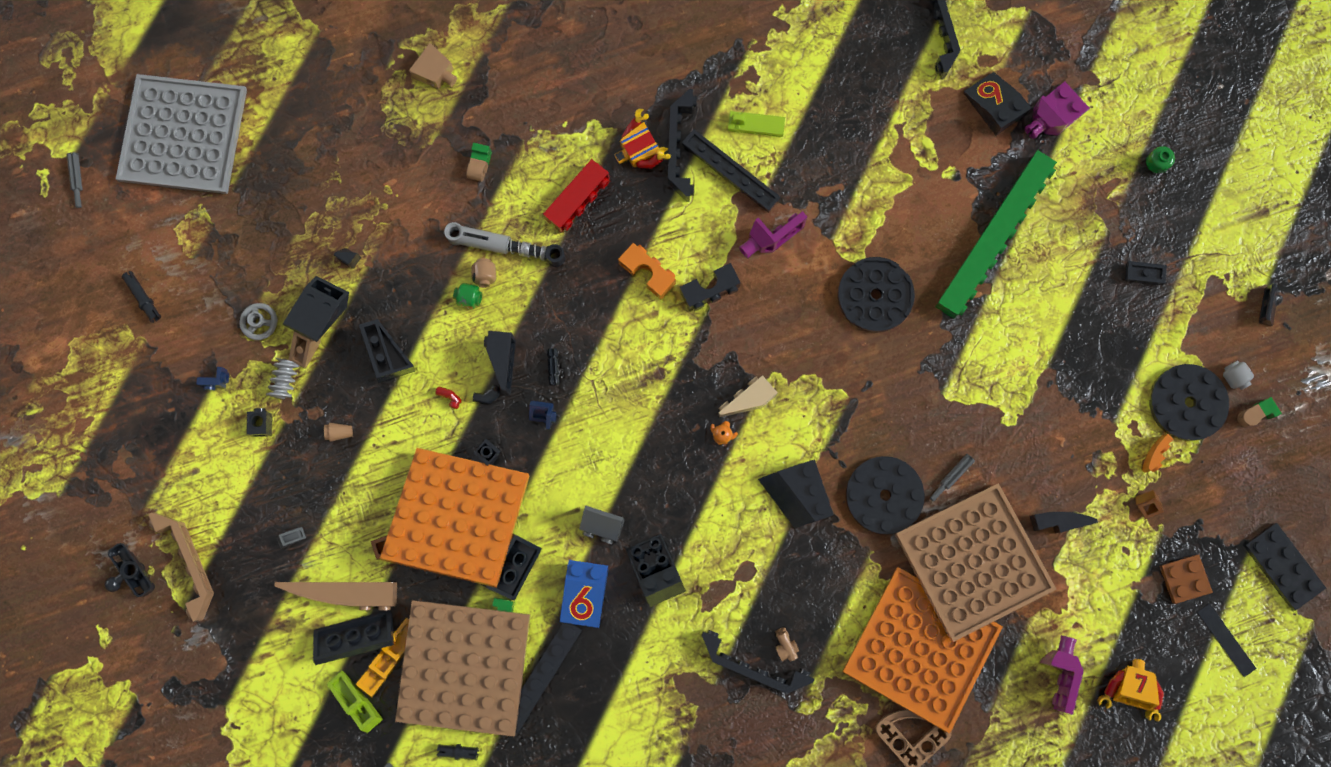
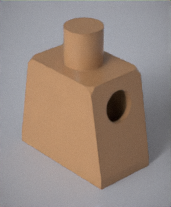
M431 43L428 44L409 70L414 79L437 89H440L444 82L452 87L457 81V77L451 74L454 69L451 62Z

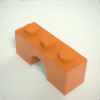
M632 243L618 259L619 265L632 276L640 269L649 270L652 273V278L647 283V289L662 300L676 284L675 274L669 269H663L660 266V261L655 257H649L644 247Z

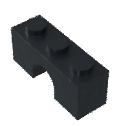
M731 263L714 270L713 276L716 280V285L711 289L701 287L697 279L679 287L681 296L689 311L693 309L694 311L700 310L704 307L705 303L710 301L711 303L717 302L722 298V295L727 293L731 295L739 290L741 282Z

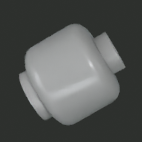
M1237 360L1224 368L1223 377L1231 388L1236 389L1239 387L1243 390L1251 385L1250 381L1254 378V374L1245 362L1239 363Z

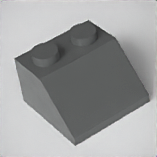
M585 505L579 529L583 531L582 535L591 538L597 535L602 537L601 541L612 544L613 541L618 542L625 520L623 517Z

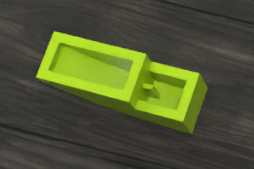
M344 671L339 672L327 683V686L344 711L353 718L361 731L368 733L383 720L370 701Z

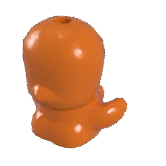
M724 421L716 427L714 424H711L713 439L719 445L727 444L738 435L737 432L732 433L728 421Z

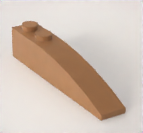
M275 582L276 587L292 594L330 604L359 606V610H371V606H378V610H390L391 606H396L397 582Z

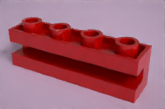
M591 159L543 213L544 219L549 224L552 223L560 233L564 230L567 231L572 226L575 217L581 216L585 211V206L596 199L597 192L608 185L610 181L609 172Z

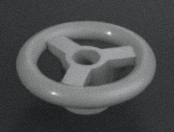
M263 303L248 306L240 317L242 332L253 340H263L269 337L277 327L275 311ZM258 309L266 310L272 320H265ZM246 318H247L248 324L250 325V327H249L248 329H247L246 323H245V322H246ZM263 325L270 326L263 334H253L258 327Z

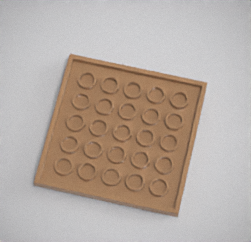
M999 483L895 534L951 642L1057 590Z
M412 600L395 722L514 737L517 727L531 614Z

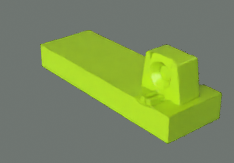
M730 111L728 131L783 137L785 117Z

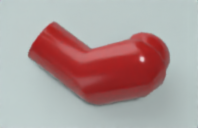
M440 386L437 387L436 395L451 400L449 407L458 409L462 402L461 398L453 390Z

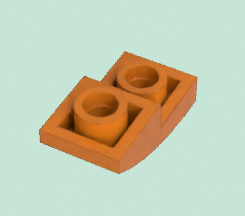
M1169 434L1161 436L1149 450L1143 463L1142 471L1144 473L1155 472L1162 466L1161 462L1165 459L1162 453L1171 447L1169 443L1174 440Z

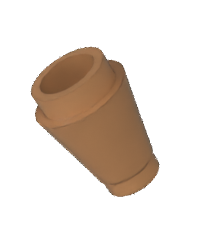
M336 423L324 425L325 440H330L331 442L353 437L352 425Z

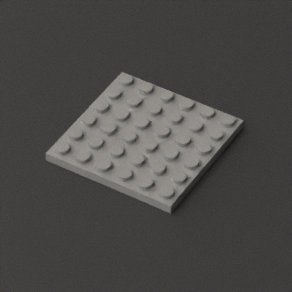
M137 74L116 180L119 182L228 194L247 88L238 85Z

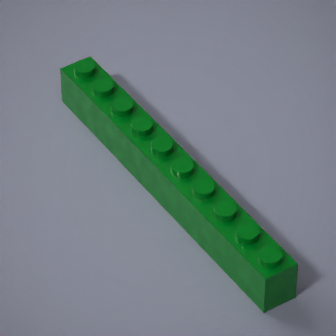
M1039 150L1036 151L935 307L953 319L958 315H963L967 309L966 302L968 299L972 300L978 292L975 288L978 284H983L987 278L986 271L988 269L992 270L997 260L995 257L998 253L1000 255L1007 247L1005 244L1008 238L1012 239L1016 233L1015 226L1017 223L1021 224L1027 216L1024 212L1027 208L1031 209L1035 204V195L1037 193L1041 194L1046 186L1044 181L1046 178L1050 179L1055 173L1056 169H1054V166L1057 163L1055 160Z

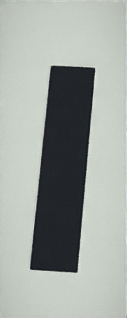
M1210 603L1197 612L1243 677L1257 669Z

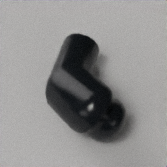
M492 385L484 394L474 392L473 402L492 403L499 397L500 388L497 385Z

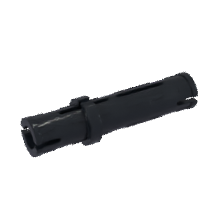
M132 271L125 272L121 278L139 303V309L144 311L151 323H154L153 319L156 322L160 320L161 315L153 305L154 301L147 296Z

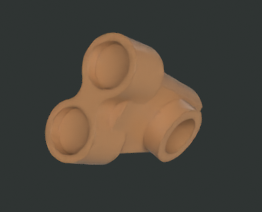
M785 627L778 629L776 637L780 645L776 646V650L781 661L797 659L799 649L795 640L790 641Z

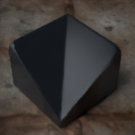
M347 248L334 253V256L339 261L353 269L361 259L358 253L352 252Z

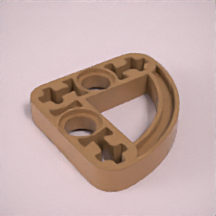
M904 709L892 712L880 719L875 726L876 733L906 767H920L951 738V732L950 734L944 732L946 736L944 738L939 736L936 739L939 743L936 745L935 741L929 738L930 735L935 738L939 734L937 731L939 728L933 726L912 746L893 723L901 719L922 718ZM884 724L886 726L889 724V732L891 734L896 732L897 734L890 738L885 732L881 733V725ZM894 740H903L904 746L901 750L894 749ZM924 741H930L932 744V749L929 752H924L921 748ZM908 747L910 748V750H908L907 752L912 757L916 755L915 765H913L912 763L908 765L909 759L906 755H903L902 757L900 756L901 754L906 752Z

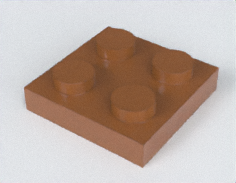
M1199 554L1159 566L1173 604L1213 593Z

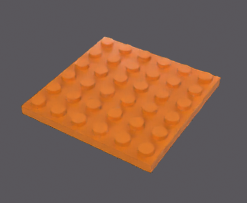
M416 448L380 559L497 588L530 477L529 474L493 465L487 466L485 463Z
M897 567L842 672L950 734L1003 626L992 622L951 642L918 578Z

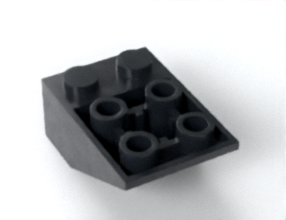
M315 276L302 291L284 320L283 325L317 342L346 310L349 292Z
M662 534L626 549L650 607L686 592Z

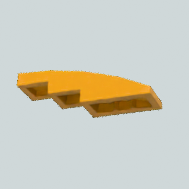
M408 618L394 632V645L381 648V652L356 683V686L371 698L405 654L409 625Z

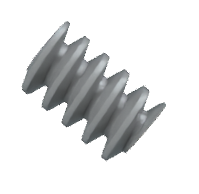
M276 358L280 361L279 363H274V367L278 370H273L272 374L276 377L270 378V381L275 385L268 386V389L273 392L266 393V395L285 400V398L292 397L287 390L294 389L289 383L296 381L291 378V375H297L293 368H298L299 365L289 360Z

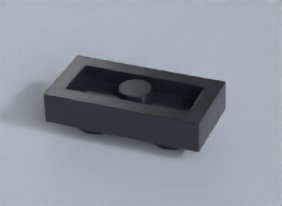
M1128 261L1126 262L1125 281L1164 285L1166 284L1167 265Z

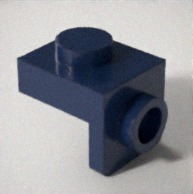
M217 367L216 378L197 377L196 385L202 387L204 391H215V388L226 389V383L229 382V373L227 369Z
M531 401L529 405V420L545 422L546 429L550 430L551 424L556 421L557 412L553 411L554 404Z

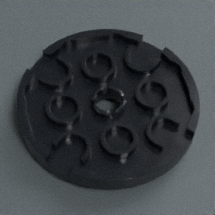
M869 257L857 261L844 273L838 287V302L842 313L851 324L868 332H885L897 327L907 318L914 304L915 291L910 276L898 263L883 257ZM878 290L881 293V298L875 300L871 296V291Z
M1182 364L1172 367L1163 372L1151 388V400H1149L1151 414L1157 425L1174 438L1187 441L1207 438L1216 433L1227 419L1229 412L1227 390L1219 377L1207 368L1194 364ZM1187 397L1194 400L1192 408L1185 404Z
M888 456L869 459L855 469L847 483L846 502L852 516L860 526L873 533H898L910 527L917 520L923 509L925 495L922 481L917 472L900 459ZM882 490H887L890 493L889 500L884 501L880 498Z

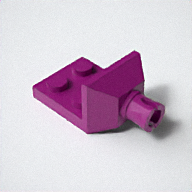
M1063 82L1048 96L1045 97L1043 95L1033 108V122L1025 127V132L1029 134L1032 131V134L1029 135L1032 139H1035L1042 131L1045 134L1058 136L1090 108L1066 82Z
M803 211L798 215L797 213L793 214L785 226L780 225L773 231L774 234L770 232L758 217L753 224L748 241L739 246V250L747 259L756 251L760 253H773L804 228L807 216Z
M1061 635L1057 650L1050 651L1041 659L1040 663L1063 670L1057 680L1059 688L1058 692L1053 696V709L1073 715L1084 670L1079 658L1073 655L1077 640Z

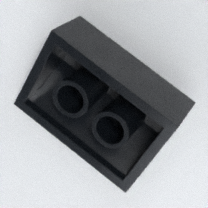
M513 533L497 588L481 585L515 601L542 548Z

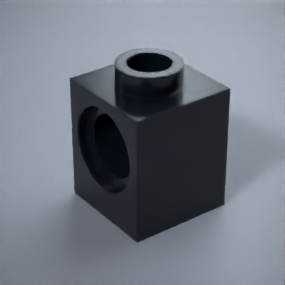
M254 408L253 412H247V435L251 437L272 436V413L267 412L265 408ZM259 418H262V419H263L262 425L259 426V427H257V425H256L257 420H258Z

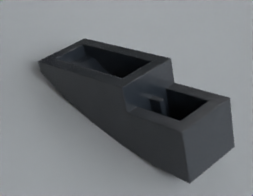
M1046 512L1029 516L1034 531L1053 527L1055 534L1098 523L1096 518L1073 512Z

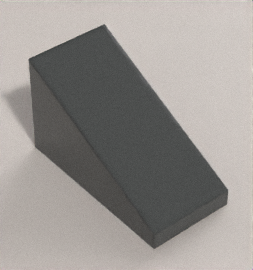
M302 527L277 536L280 549L306 539Z

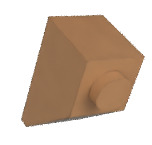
M294 331L289 361L306 368L316 352L321 338L315 342Z

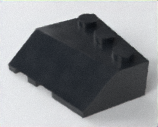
M815 459L758 479L794 529L834 516Z

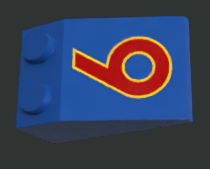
M574 560L568 561L560 623L599 628L608 576L607 565Z

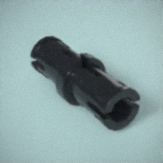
M438 744L437 751H439L437 752V757L454 758L459 761L460 759L478 760L479 756L477 754L479 747H463L461 744H456V746Z

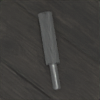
M71 152L66 154L70 190L74 192L75 207L81 208L80 191L83 189L78 153Z
M966 454L940 482L941 486L932 494L930 500L935 501L945 489H950L975 460Z

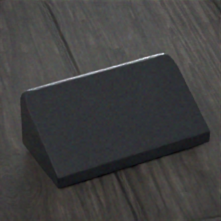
M1275 283L1264 289L1259 324L1273 326L1279 289Z

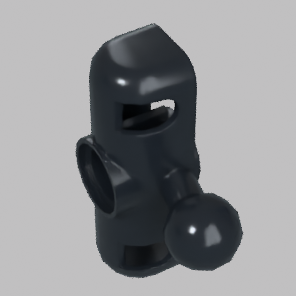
M118 543L108 551L109 558L120 574L116 577H110L105 581L104 586L107 591L116 592L124 580L137 597H145L154 591L155 584L149 580L150 577L145 571L144 564L138 561L133 552L128 549L127 544ZM119 555L122 561L116 562L113 557ZM134 565L135 572L132 575L130 569ZM140 586L144 592L138 594L134 588Z

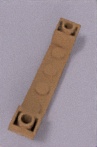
M158 513L148 514L150 517L149 524L155 532L164 533L172 529L171 536L179 545L178 552L186 562V572L193 579V589L200 596L185 603L187 607L186 614L193 622L204 620L214 592L185 523Z

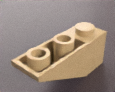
M763 375L759 379L756 376L748 383L749 387L745 391L741 389L733 396L735 399L732 402L726 401L719 407L720 412L718 416L724 417L760 409L770 402L778 392Z

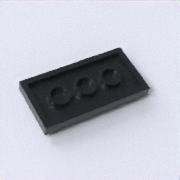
M1273 523L1243 545L1292 611L1298 610L1326 589L1325 585L1278 523Z
M391 610L314 629V664L320 665L394 645L393 614Z

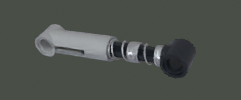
M456 222L449 223L444 229V234L452 245H464L501 254H507L510 251L512 254L519 253L520 256H533L536 259L540 258V260L548 262L553 267L562 266L566 259L563 248L558 244L540 247L524 241L521 243L520 240L516 242L512 241L510 236L461 226ZM459 231V235L451 237L452 232ZM555 252L560 253V257H559V258H557V259H552V258H551V255H552L553 253H555Z

